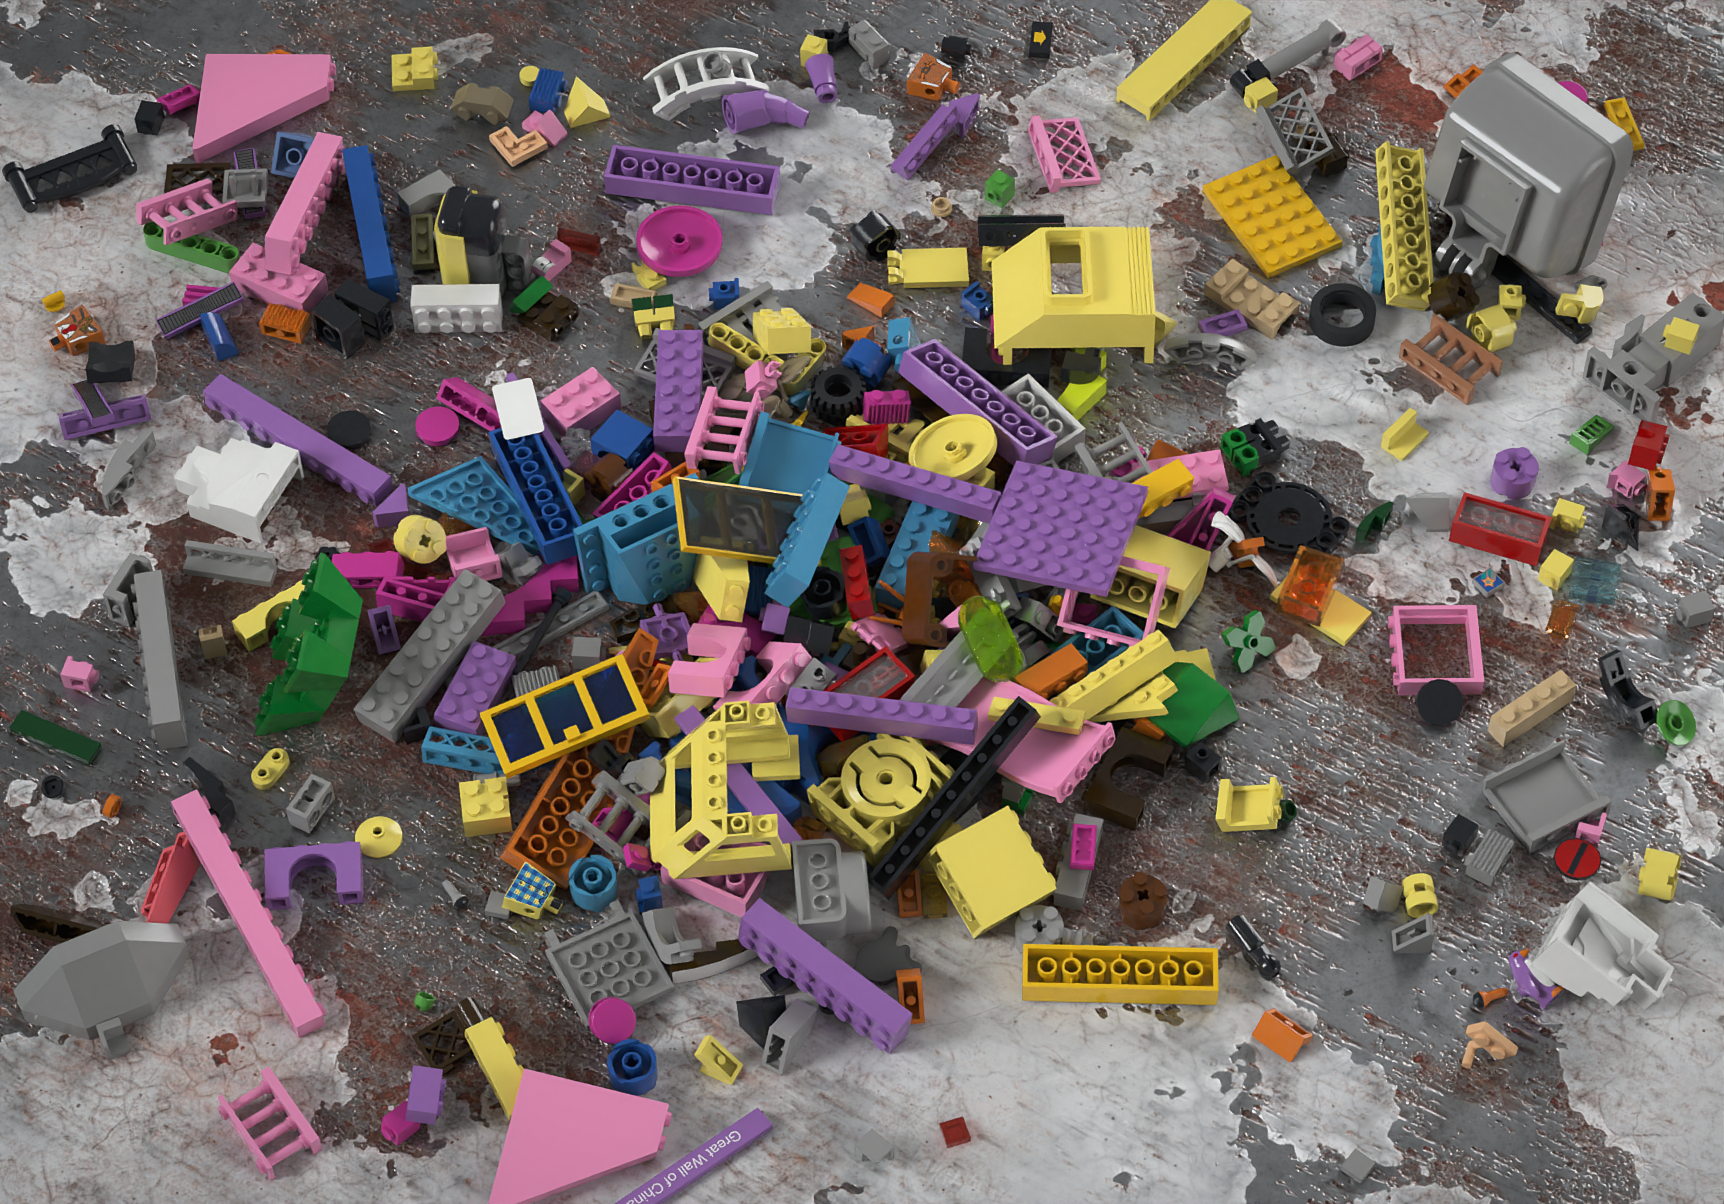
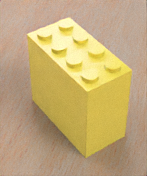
M1135 525L1123 556L1170 568L1157 622L1176 629L1203 589L1211 552ZM1119 565L1107 597L1091 594L1090 598L1148 618L1159 575Z
M1009 806L940 842L926 855L927 860L974 939L1020 914L1023 908L1034 906L1047 899L1057 889L1053 875L1050 872L1047 873L1043 866L1042 856L1039 852L1034 851L1029 834L1021 829L1016 812L1010 810Z

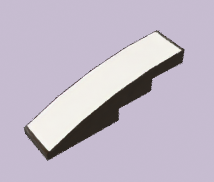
M739 939L716 942V950L695 952L693 961L669 964L671 981L673 984L721 974L758 957V954L752 949H746Z

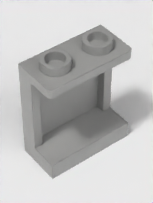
M130 553L103 593L110 620L127 627H131L134 622L130 606L134 600L131 591V584L135 583L134 574L153 571L150 560L145 556Z

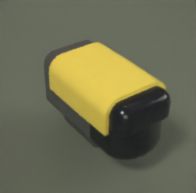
M458 185L450 187L442 198L434 225L443 285L499 284L501 300L506 291L522 293L528 288L532 275L529 243L522 237L508 235L505 206L502 199L496 196L478 194L477 191L472 190L470 187Z

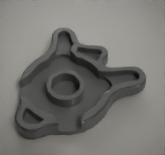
M893 926L887 927L879 939L868 942L859 950L855 966L853 967L854 970L867 980L880 983V986L895 982L896 970L920 968L922 972L921 964L910 958V947L908 945H896L898 930Z

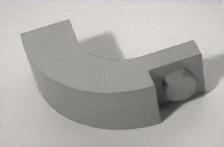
M674 907L654 909L642 913L648 940L662 962L675 964L693 961L694 950L702 948L701 938L685 940L682 937L677 926Z

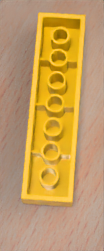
M1023 944L1022 1001L1217 1005L1219 991L1218 948Z

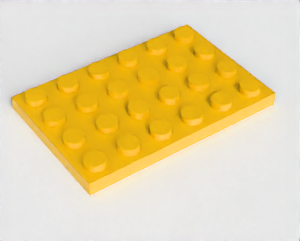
M1277 155L1203 185L1202 191L1267 278H1271L1342 247L1343 241L1295 178L1287 173Z

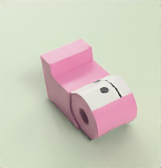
M555 239L550 243V249L542 257L535 260L532 265V273L538 277L543 276L548 281L553 279L572 262L570 247Z

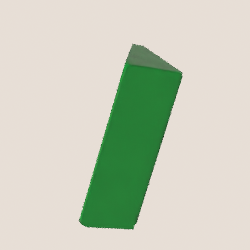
M540 276L513 300L509 311L511 313L526 312L553 285L545 277Z

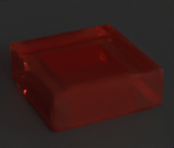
M963 1116L939 1123L947 1148L971 1141V1136Z

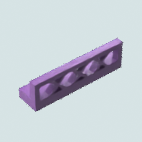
M951 103L947 107L942 104L892 163L890 166L892 171L906 180L910 179L960 119L956 105Z
M142 394L108 402L107 404L112 410L115 420L95 427L83 409L58 414L64 440L151 420L146 395Z

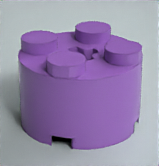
M1525 447L1509 448L1498 452L1490 477L1492 489L1497 494H1503L1512 500L1528 496L1535 486L1539 471L1536 458Z

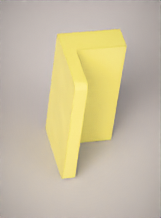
M1409 408L1382 435L1381 448L1400 461H1403L1429 434L1426 429L1416 423L1417 412L1412 408Z

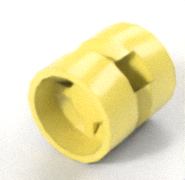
M1424 873L1413 874L1402 881L1409 916L1419 918L1428 913L1433 915L1438 911L1434 884L1430 875Z

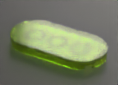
M985 596L970 597L958 611V624L978 669L986 678L995 682H1008L1014 679L1021 670L1023 655L1000 605L994 600L986 599L987 597Z

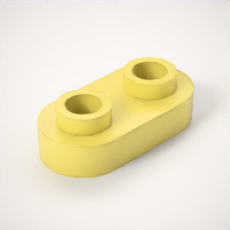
M275 748L270 750L252 771V782L257 789L266 790L271 788L288 768L290 761L288 753L284 749Z

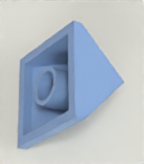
M278 131L271 173L295 178L315 138L306 134Z

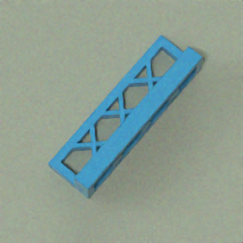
M429 726L421 746L424 763L484 774L494 773L495 771H498L499 774H504L489 737ZM433 735L444 738L443 741L438 743L431 741ZM458 740L465 741L467 744L459 747L455 746L453 743ZM501 740L505 749L512 750L510 756H508L510 763L515 762L520 744ZM484 744L488 745L489 749L480 751L476 747Z

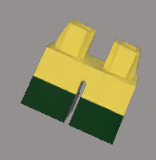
M673 294L653 296L655 315H653L651 297L631 299L635 327L639 331L642 340L653 338L652 328L673 330V326H675Z

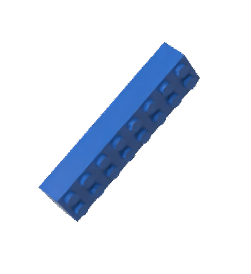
M367 145L342 149L368 289L388 298L390 303L397 302L396 293L400 292L398 280H394L398 279L395 263H393L395 261L392 248L388 247L391 246L390 235L388 231H384L388 230L385 215H381L385 214L382 199H378L382 196L379 183H375L378 182L376 167H372L375 166L374 155L369 153Z
M502 428L488 432L492 452L546 564L549 565L578 555L573 529L583 524L538 433L506 440Z

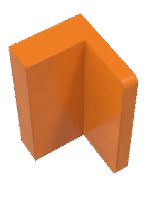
M1275 1008L1264 1012L1252 1033L1255 1039L1288 1062H1292L1301 1046L1308 1044L1313 1037L1311 1033Z

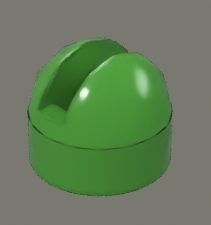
M419 991L415 997V1007L422 1012H427L433 1007L436 998L429 993Z

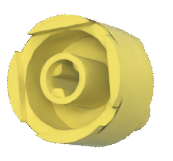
M1501 304L1470 314L1467 319V330L1471 329L1472 336L1469 338L1489 352L1493 353L1512 345L1514 332L1517 330L1516 323L1513 319L1509 318Z
M410 515L402 519L398 524L399 527L396 533H394V545L396 550L405 558L417 563L426 564L435 561L446 551L445 531L437 521L420 515Z
M1646 848L1644 856L1645 867L1641 866L1639 873L1640 884L1638 894L1671 901L1674 898L1678 883L1677 875L1681 867V855Z

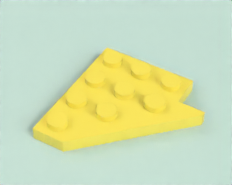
M1159 672L1088 719V721L1102 722L1166 715L1168 711L1162 702L1176 693L1178 689L1165 674Z

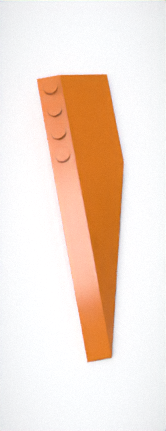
M641 628L637 630L623 653L639 692H641L648 680L649 671L652 667L659 642L657 638ZM615 665L593 701L602 725L637 710L617 665ZM587 712L578 726L580 734L594 729ZM635 726L605 739L620 755L625 754L629 751ZM599 741L559 757L499 857L500 859L519 871L523 864L527 862L554 881L556 886L567 889L571 866L578 859L586 857L594 841L583 832L574 830L569 825L570 822L565 818L574 810L580 813L586 802L597 790L596 785L592 781L601 771L587 755ZM604 795L587 820L592 824L603 808L613 807L614 800L610 796Z

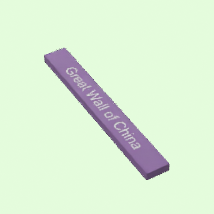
M756 1108L615 1204H662L773 1129V1125L761 1110Z

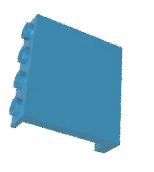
M761 411L748 452L747 462L739 482L740 486L803 494L806 489L811 490V486L817 478L821 479L826 473L832 475L829 460L838 444L841 445L842 443L838 441L839 433L831 436L769 418V413ZM740 496L735 498V501L749 505L754 504V506L761 508L760 499ZM771 501L772 511L794 517L795 511L800 506Z

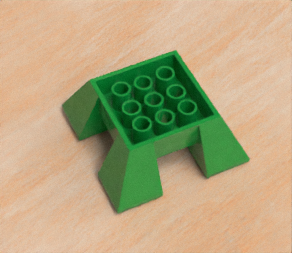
M320 553L317 560H312L309 572H305L302 579V585H305L304 591L300 592L299 598H293L289 606L285 605L281 617L277 618L275 630H278L277 636L274 635L270 647L274 649L272 658L285 660V662H288V668L284 669L282 676L276 675L273 682H268L265 693H262L258 706L261 707V711L257 713L254 725L257 726L255 734L257 736L320 721L347 679L363 600L324 553Z

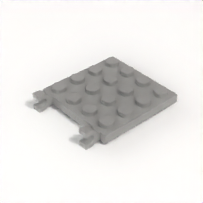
M619 900L609 903L612 909L610 913L614 918L613 920L562 943L559 942L553 929L544 933L546 937L545 942L548 946L545 954L587 1031L590 1030L588 1024L589 1012L592 1006L602 998H619L626 1001L634 1010L675 991L671 979L634 913L630 911L625 914Z

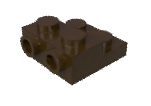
M548 291L526 312L520 313L517 316V320L520 324L552 342L563 333L570 323H574L579 316L578 304L562 294L557 297Z

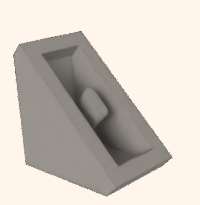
M1425 914L1392 930L1393 952L1431 953L1434 938L1432 914Z

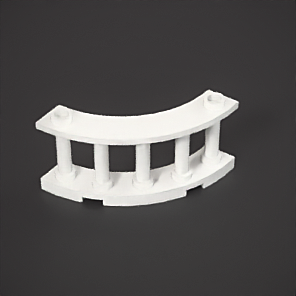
M706 48L679 55L653 68L643 77V80L656 86L661 101L652 108L654 115L670 121L679 113L690 108L691 103L699 100L707 102L721 99V96L758 90H767L769 92L767 84L755 81L750 66L759 58L758 54L737 48ZM717 52L731 66L743 69L746 79L735 77L733 70H731L727 78L712 80L710 73L703 67V61L708 54ZM699 67L703 82L688 86L684 72ZM677 76L680 90L668 96L664 83Z

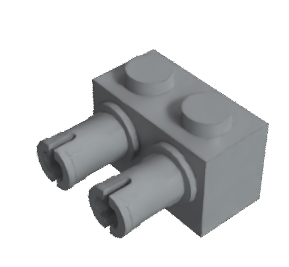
M813 658L791 687L824 691L836 682L837 675L816 658Z

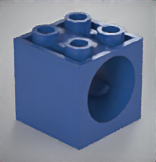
M617 409L590 439L593 466L607 453H613L626 462L624 466L628 470L632 468L635 471L655 452L653 429Z

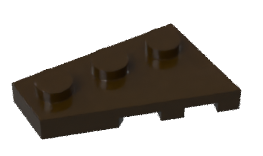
M671 594L662 601L641 605L636 609L631 608L610 621V629L616 642L621 643L632 639L640 628V620L656 616L653 610L655 604H662L665 613H679Z

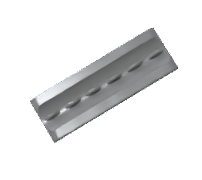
M983 606L900 700L957 707L1017 640L1019 635Z

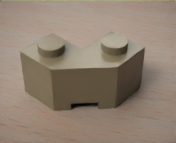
M468 83L456 91L450 109L465 121L480 114L495 126L508 118L514 99L499 87L490 86L489 89L479 88L478 84Z

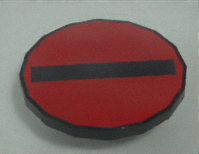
M1579 838L1567 839L1561 842L1555 849L1553 857L1557 870L1565 877L1577 881L1587 880L1595 876L1600 869L1602 861L1600 852L1595 845Z

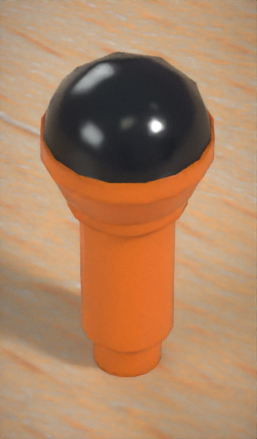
M1505 987L1489 992L1478 991L1473 995V1003L1479 1008H1484L1490 1001L1507 995L1509 993L1508 989Z

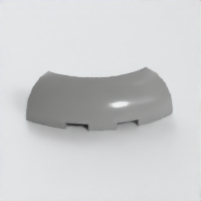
M1182 334L1169 339L1164 346V351L1178 362L1191 358H1202L1203 354L1217 356V360L1228 363L1238 370L1245 369L1257 362V354L1254 349L1241 341L1220 334Z

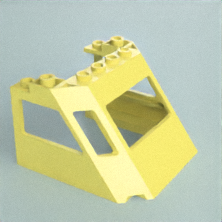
M748 700L724 703L677 743L660 761L662 763L661 766L665 768L666 772L662 779L658 781L654 791L650 792V859L654 863H660L668 869L669 875L673 879L792 869V846L790 843L782 844L778 835L777 814L752 816L751 812L728 814L727 764L790 759V737L775 702L750 704ZM691 768L692 819L676 832L675 769ZM699 832L710 840V843L700 851L690 852L684 847V844ZM761 841H769L771 844L764 846L718 849L721 845L750 843Z

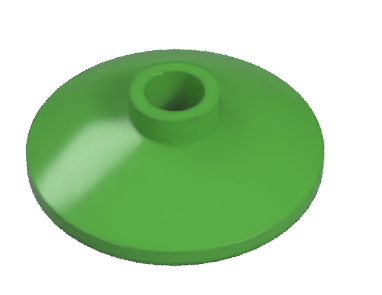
M1678 700L1666 701L1659 707L1657 725L1662 736L1673 745L1681 746L1689 743L1696 732L1695 718L1689 707Z

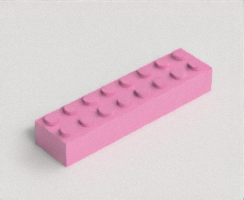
M317 133L265 235L266 270L291 275L294 267H298L300 255L305 253L307 241L312 239L313 229L318 227L320 215L324 214L326 203L331 200L333 189L338 186L339 176L343 175L345 171L342 149H345V146H343L341 136Z

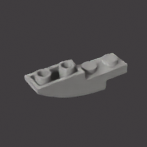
M145 428L133 443L125 439L113 455L104 475L102 485V497L105 508L110 509L114 503L121 499L122 494L133 486L136 480L134 469H137L148 453L154 450L156 441L154 433L150 429Z

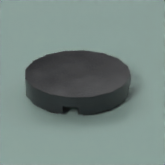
M348 410L339 412L331 418L326 429L328 438L345 449H357L366 444L371 436L369 419L358 411Z
M1432 680L1424 684L1417 693L1416 707L1420 716L1428 723L1440 726L1450 724L1458 718L1462 711V693L1455 684L1448 680Z

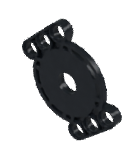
M1270 472L1259 473L1236 497L1229 509L1231 520L1236 523L1247 521L1249 532L1253 538H1264V548L1281 554L1296 555L1303 553V564L1312 569L1321 566L1349 534L1350 524L1348 520L1343 517L1332 518L1328 502L1315 489L1295 482L1276 483L1275 476ZM1261 480H1269L1271 485L1262 486L1259 482ZM1248 494H1255L1258 496V499L1251 501L1246 496ZM1320 503H1322V505L1325 507L1326 511H1323V509H1322ZM1236 508H1241L1245 511V513L1242 515H1237L1233 512V510ZM1285 512L1297 514L1300 517V521L1292 526L1285 525L1280 522L1278 516ZM1342 525L1345 527V530L1339 532L1334 530L1333 526ZM1323 539H1328L1332 542V544L1330 546H1324L1320 543V541ZM1316 554L1319 559L1312 561L1307 558V555Z

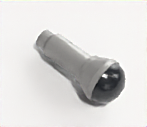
M445 880L442 884L452 898L453 906L458 910L465 909L469 903L468 897L459 892L451 882Z

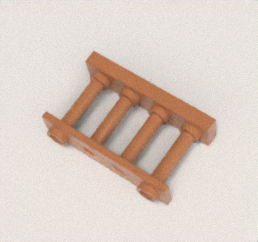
M1434 314L1431 318V331L1416 344L1405 339L1400 345L1399 358L1468 405L1473 400L1474 385L1489 371L1499 377L1503 361L1497 355L1492 354L1450 325L1447 320ZM1440 336L1447 343L1433 356L1423 351L1431 341ZM1454 348H1457L1464 355L1450 368L1439 362ZM1471 360H1474L1482 367L1467 380L1456 374Z

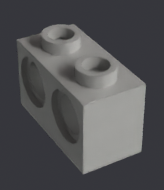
M311 774L286 808L289 824L310 833L335 798L332 783Z

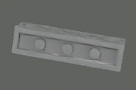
M186 540L184 546L187 558L183 566L184 574L272 587L277 572L274 553Z

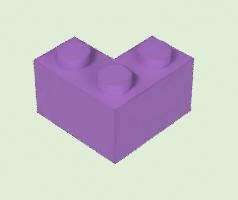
M413 1065L405 1121L435 1125L436 1116H441L443 1108V1096L446 1086V1079H442L443 1069Z

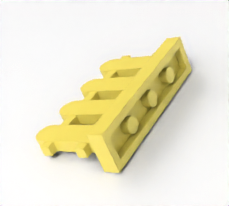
M858 414L856 416L850 415L846 419V427L871 425L864 421L863 414L861 416ZM914 419L907 424H888V451L897 454L898 462L907 464L912 442L924 430V422L920 419ZM899 426L904 428L898 435L893 433Z

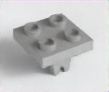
M225 170L222 204L236 200L237 208L266 207L268 170Z

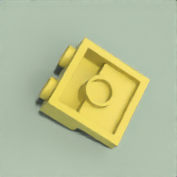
M432 46L411 48L412 54L392 55L393 92L435 89L434 80H438L437 67L434 68V65L438 64L437 52H433Z

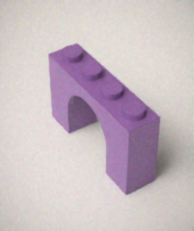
M346 841L336 844L322 843L312 846L298 845L296 847L264 849L265 901L269 911L292 909V882L300 871L311 866L327 867L337 875V895L340 905L364 903L363 859L360 842Z

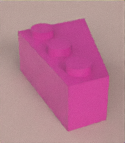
M384 576L375 593L377 608L390 605L393 615L422 623L457 577H449V580H435V577H428L427 580H414L413 577Z

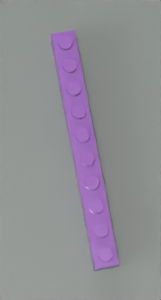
M219 374L203 390L205 404L208 408L217 410L226 419L235 421L244 430H250L263 441L266 440L271 444L277 442L299 450L301 462L306 464L312 471H318L330 482H336L345 491L356 494L363 502H369L376 507L392 491L390 475L222 374Z

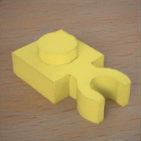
M642 260V266H637L634 262L632 263V271L636 274L637 281L643 288L657 290L667 284L664 275L647 267Z

